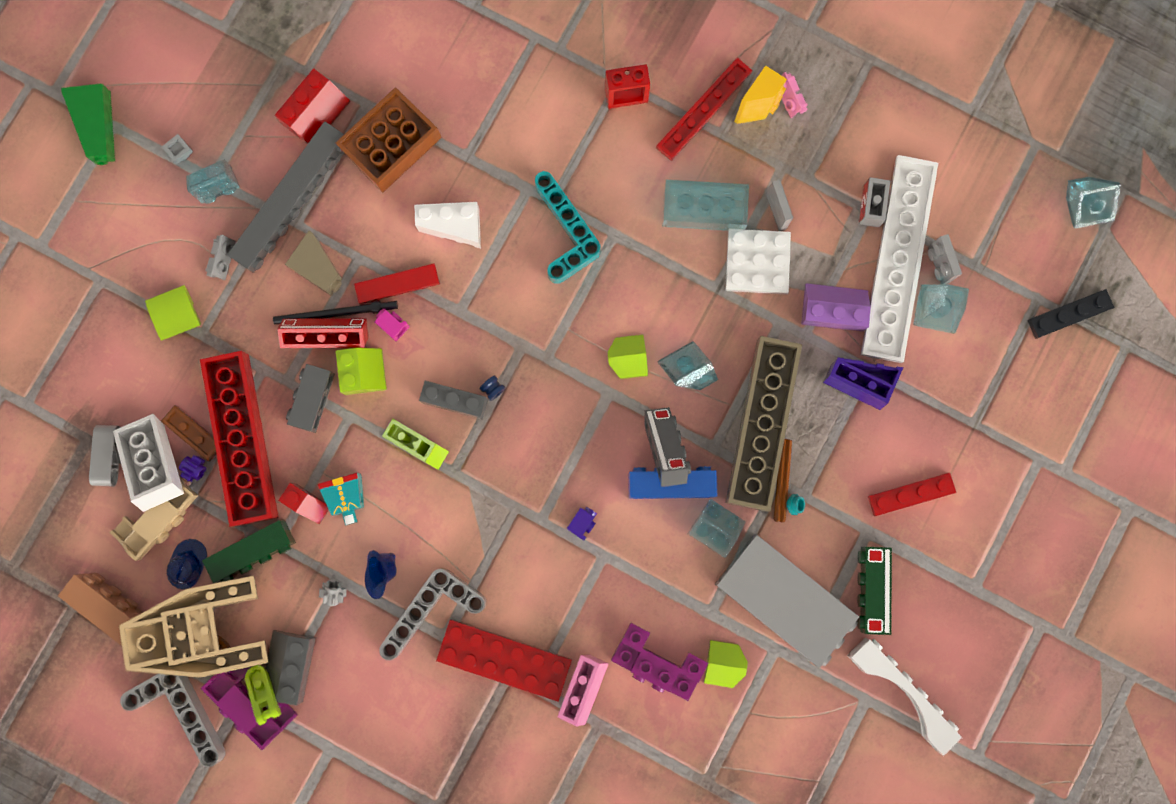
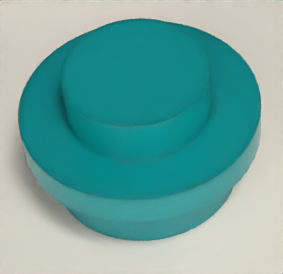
M792 494L788 498L786 506L791 515L803 513L805 509L803 497L798 494Z

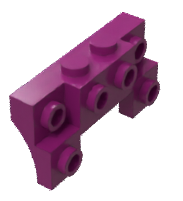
M630 623L611 661L631 671L634 679L642 683L645 680L653 684L652 688L661 693L666 690L689 701L697 683L700 682L708 662L688 652L680 667L644 648L650 632Z
M251 667L215 674L200 689L219 707V712L224 717L230 718L235 723L234 727L240 733H245L261 751L298 716L288 704L279 702L277 705L280 708L281 715L276 718L271 717L267 719L266 723L259 725L254 716L248 689L241 682Z

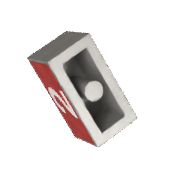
M870 177L864 184L859 218L860 225L880 227L885 222L891 180Z

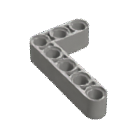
M444 568L435 570L381 644L379 650L381 657L385 660H393L402 653L443 593L473 614H477L485 609L486 598L449 570ZM439 572L444 573L447 577L444 584H439L436 580ZM456 585H461L464 588V594L461 597L456 596L453 592ZM426 590L433 592L434 599L432 602L424 599ZM477 597L481 600L482 605L480 609H474L471 606L472 598ZM413 608H418L421 611V618L419 620L412 617L411 611ZM400 626L407 627L409 631L407 637H402L399 634ZM388 644L395 646L396 652L394 655L387 653L386 646Z
M157 674L122 695L120 699L122 708L132 711L165 694L200 763L205 767H211L224 759L225 748L188 676L175 675L176 681L173 683L170 681V675ZM152 683L157 688L155 694L150 689ZM180 692H183L185 694V702L180 700ZM132 694L137 697L136 705L131 700ZM190 711L195 713V721L189 718ZM200 730L206 734L205 740L200 739ZM210 750L215 752V760L209 757Z

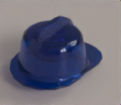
M196 539L183 540L175 548L167 565L166 573L169 582L174 587L188 589L198 582L204 568L202 560L207 558V550L203 543Z
M375 550L368 553L365 587L373 599H380L384 594L386 583L396 576L397 569L394 553L379 554Z

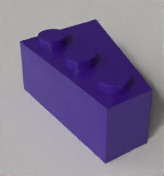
M837 358L831 364L823 383L881 410L889 403L904 367L897 366L895 368L884 366V364L877 363L875 365L864 363V361Z

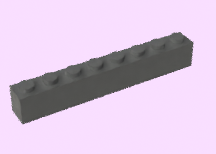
M324 121L227 254L229 257L252 273L262 267L266 255L275 249L279 237L285 235L290 222L295 220L300 214V208L311 199L312 192L316 186L318 187L322 184L324 175L335 166L336 159L340 153H344L336 145V142L344 135L342 132Z

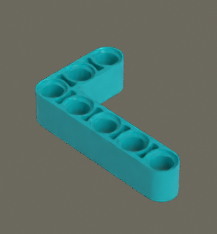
M542 171L535 177L536 190L575 244L574 248L548 266L549 280L552 283L560 284L599 257L600 243L554 177L549 172ZM542 180H548L550 182V184L546 187H542L539 185V183ZM554 196L562 199L559 203L551 202V198ZM565 213H571L573 218L565 220L562 216ZM577 229H582L585 231V234L578 237L574 232ZM588 246H595L597 251L595 253H588L585 249ZM572 257H577L580 260L577 265H571L568 261ZM556 268H559L563 271L562 275L559 277H555L551 274V272Z

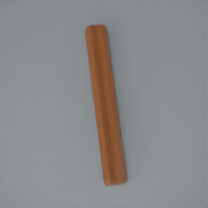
M784 439L776 484L774 521L782 523L786 521L787 512L786 503L788 500L792 440Z

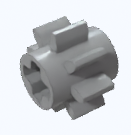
M331 579L326 583H322V588L319 589V597L323 598V603L329 606L343 603L347 588H342L343 582Z

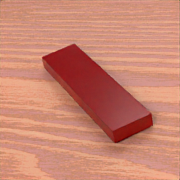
M435 263L354 283L360 305L440 285Z

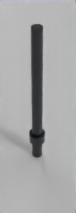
M373 301L371 304L273 316L274 325L280 324L283 319H323L369 312L378 314L382 309H398V302L381 303V301Z

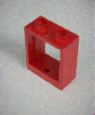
M647 64L605 71V94L608 109L648 103L650 78Z

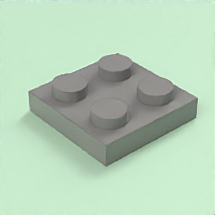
M949 234L940 236L928 247V256L936 268L934 271L936 279L940 280L941 285H944L959 277L962 272Z

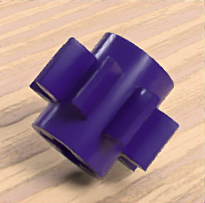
M195 455L192 458L189 456L185 457L179 465V470L182 471L180 476L191 482L193 479L200 480L207 469L203 466L205 460Z

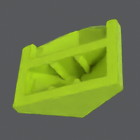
M644 336L616 337L607 354L609 365L620 379L648 376Z
M710 640L704 683L733 688L746 676L748 662L738 644Z

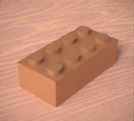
M98 573L74 575L58 597L122 646L119 625L143 613L137 608L138 604L120 595L122 592L115 586L106 584L104 582L105 578Z

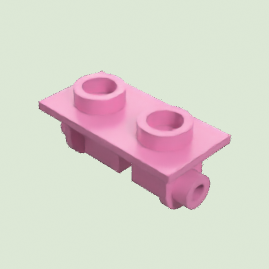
M784 72L781 76L787 79L784 85L787 89L782 95V101L790 118H793L798 112L800 114L806 112L808 105L802 93L796 94L800 89L795 77L791 73L787 74Z

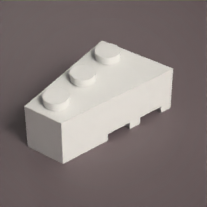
M477 202L414 205L415 226L419 232L455 240L458 243L473 245L481 249L480 213Z

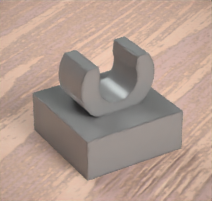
M179 134L162 146L176 164L186 160L193 152Z

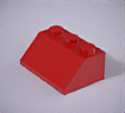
M313 68L276 112L275 117L284 127L308 144L324 121L331 125L350 103V100L329 79Z

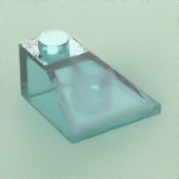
M1093 177L1069 180L1066 201L1073 227L1079 228L1115 221L1121 184Z
M949 284L921 285L913 325L953 334L956 333L966 309L969 289Z
M694 341L657 361L675 386L701 390L718 380L711 361Z

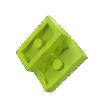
M185 285L145 300L149 315L161 341L201 325L193 307L194 303Z

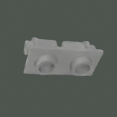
M220 234V236L213 240L211 254L215 256L214 258L209 257L205 271L207 272L206 276L226 280L231 257L227 254L233 248L236 241Z

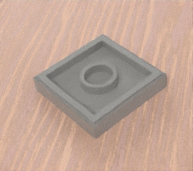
M776 180L771 183L766 196L779 231H783L789 226L793 215L781 181Z

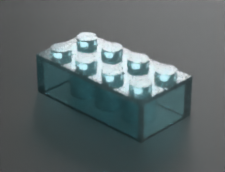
M666 180L662 227L726 231L729 229H746L749 184Z

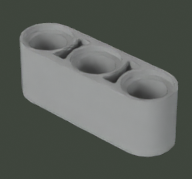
M96 425L94 427L89 482L92 486L114 487L117 484L120 457L113 431L121 428L120 426Z

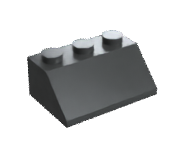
M273 630L268 653L269 663H266L265 669L269 673L277 702L296 706L303 702L316 637Z

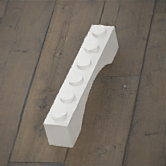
M864 638L847 656L862 672L886 678L905 692L917 711L922 736L938 753L944 756L962 738L957 733L959 728L951 720L946 721L941 716L944 712L935 703L931 705L926 700L928 695L920 687L916 689L911 684L913 679L905 671L901 673L896 668L898 663L890 655L886 657L881 652L883 647L875 639L871 641Z

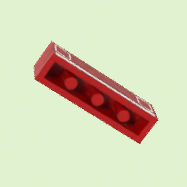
M367 318L283 319L277 329L280 348H365L368 340Z

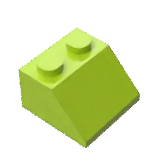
M352 348L336 350L339 387L342 394L351 395L387 390L382 349Z

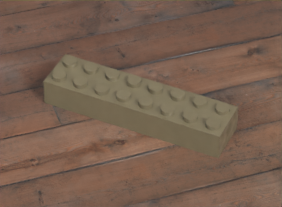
M760 336L757 339L725 501L727 504L765 512L771 511L802 344Z

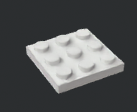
M729 229L725 291L788 294L791 232Z

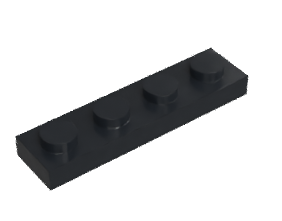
M1104 289L1027 321L1035 339L1115 307L1107 289Z

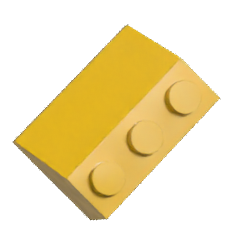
M765 65L743 97L734 122L737 124L766 119L769 113L773 115L783 98L782 95L787 89L784 87L787 79Z

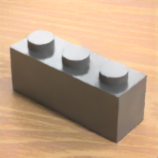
M306 364L299 375V380H301L299 388H296L293 393V406L286 415L287 425L313 433L317 432L335 373Z
M424 381L419 401L422 404L483 420L488 399L485 396Z

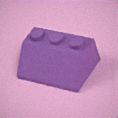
M806 283L801 325L865 331L869 328L871 310L868 290Z

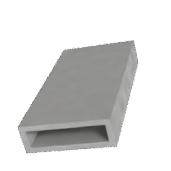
M758 535L752 536L715 583L718 588L818 668L828 664L832 658L830 654L835 648L839 649L845 641L843 637L848 631L852 632L858 624L856 621L859 618L858 615Z

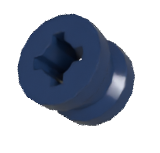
M494 375L485 381L479 389L488 395L489 401H493L503 393L506 387L498 382V378Z

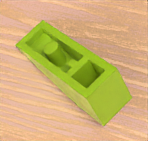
M395 419L391 420L382 435L385 439L438 470L449 453L446 449Z

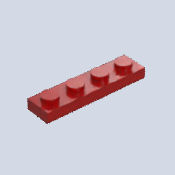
M945 473L870 495L868 499L873 515L879 516L957 492L951 474Z

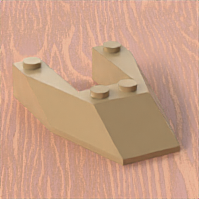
M254 576L185 589L119 625L126 671L200 678L269 663L265 641L223 650L219 649L213 608L258 599Z

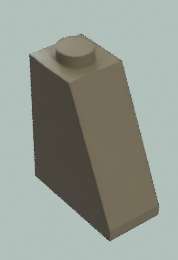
M308 231L285 265L324 292L332 295L333 292H337L341 287L342 277L318 238L311 231Z

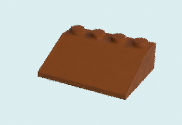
M395 87L336 142V145L383 193L442 137L438 128Z

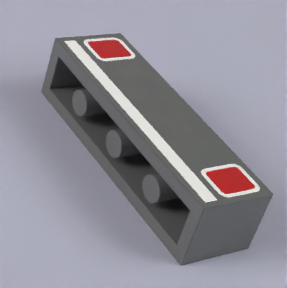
M669 407L645 410L644 427L661 487L687 484L688 474H691L690 462L685 460L686 449L684 445L681 446L680 430H676L677 421L675 415L672 416Z

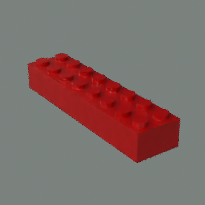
M237 351L200 359L229 527H238L279 518L249 354Z

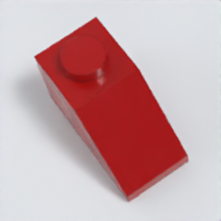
M289 483L278 500L294 512L317 524L321 523L329 511L324 501L295 483Z

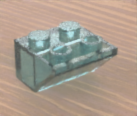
M225 159L186 176L188 192L202 204L211 203L217 197L230 195L235 192V189L240 188L231 165Z
M710 498L687 534L721 557L726 558L736 543L746 521Z

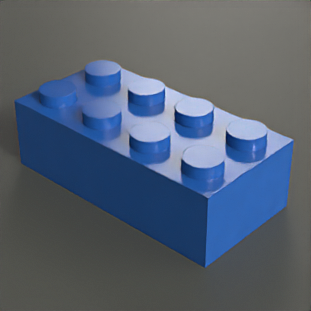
M710 466L698 467L696 471H691V474H688L687 484L661 487L656 467L654 471H646V467L633 468V472L628 473L629 499L717 497V470H711Z

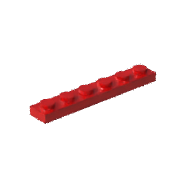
M737 57L657 144L656 148L672 161L752 74L753 70Z

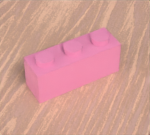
M591 655L580 656L557 716L558 718L574 726L586 724L609 663Z

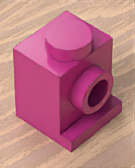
M382 309L376 316L375 323L396 342L410 328L405 321L400 323L403 319L394 311L390 314L387 310Z

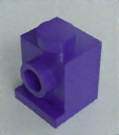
M588 507L585 510L580 508L567 527V530L584 541L586 537L583 534L585 531L590 533L596 524L593 519L597 513Z

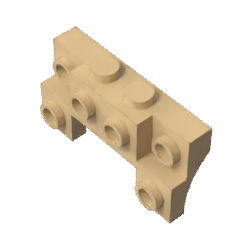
M180 476L184 494L146 510L136 523L127 516H124L121 523L109 532L135 561H140L155 544H161L169 537V531L182 523L184 520L183 516L187 512L186 509L199 496L185 484V481Z

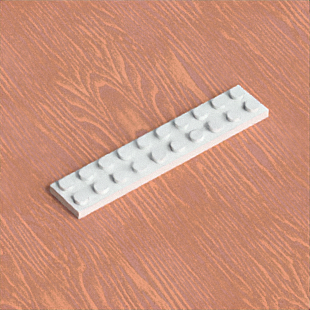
M901 155L896 157L887 204L886 220L884 222L870 299L869 328L864 333L861 349L862 356L897 363L904 362L938 169L937 162Z

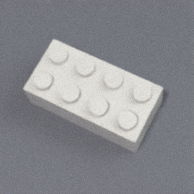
M154 414L113 431L128 492L133 504L144 512L184 494L165 425Z

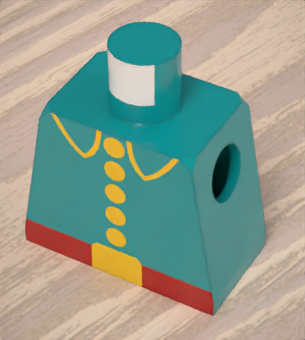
M354 473L319 483V490L332 516L342 514L345 526L357 523L355 510L364 508L361 474Z

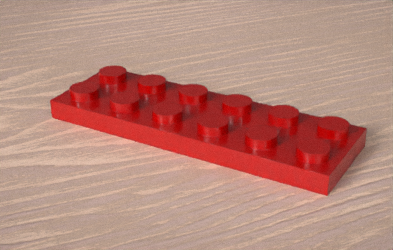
M450 619L436 661L559 702L572 659Z

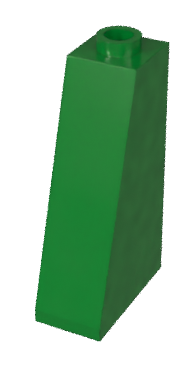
M103 84L61 88L86 157L97 165H106L108 162L115 161L111 91Z

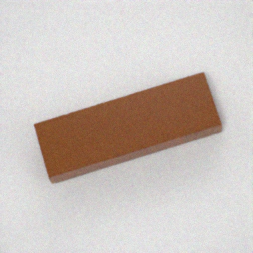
M174 405L161 422L210 462L216 455L214 437L183 410Z

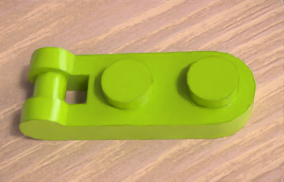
M261 665L252 666L246 672L245 682L255 719L259 725L267 722V719L280 716L281 711L277 705L269 673ZM268 705L269 709L263 711L262 708Z

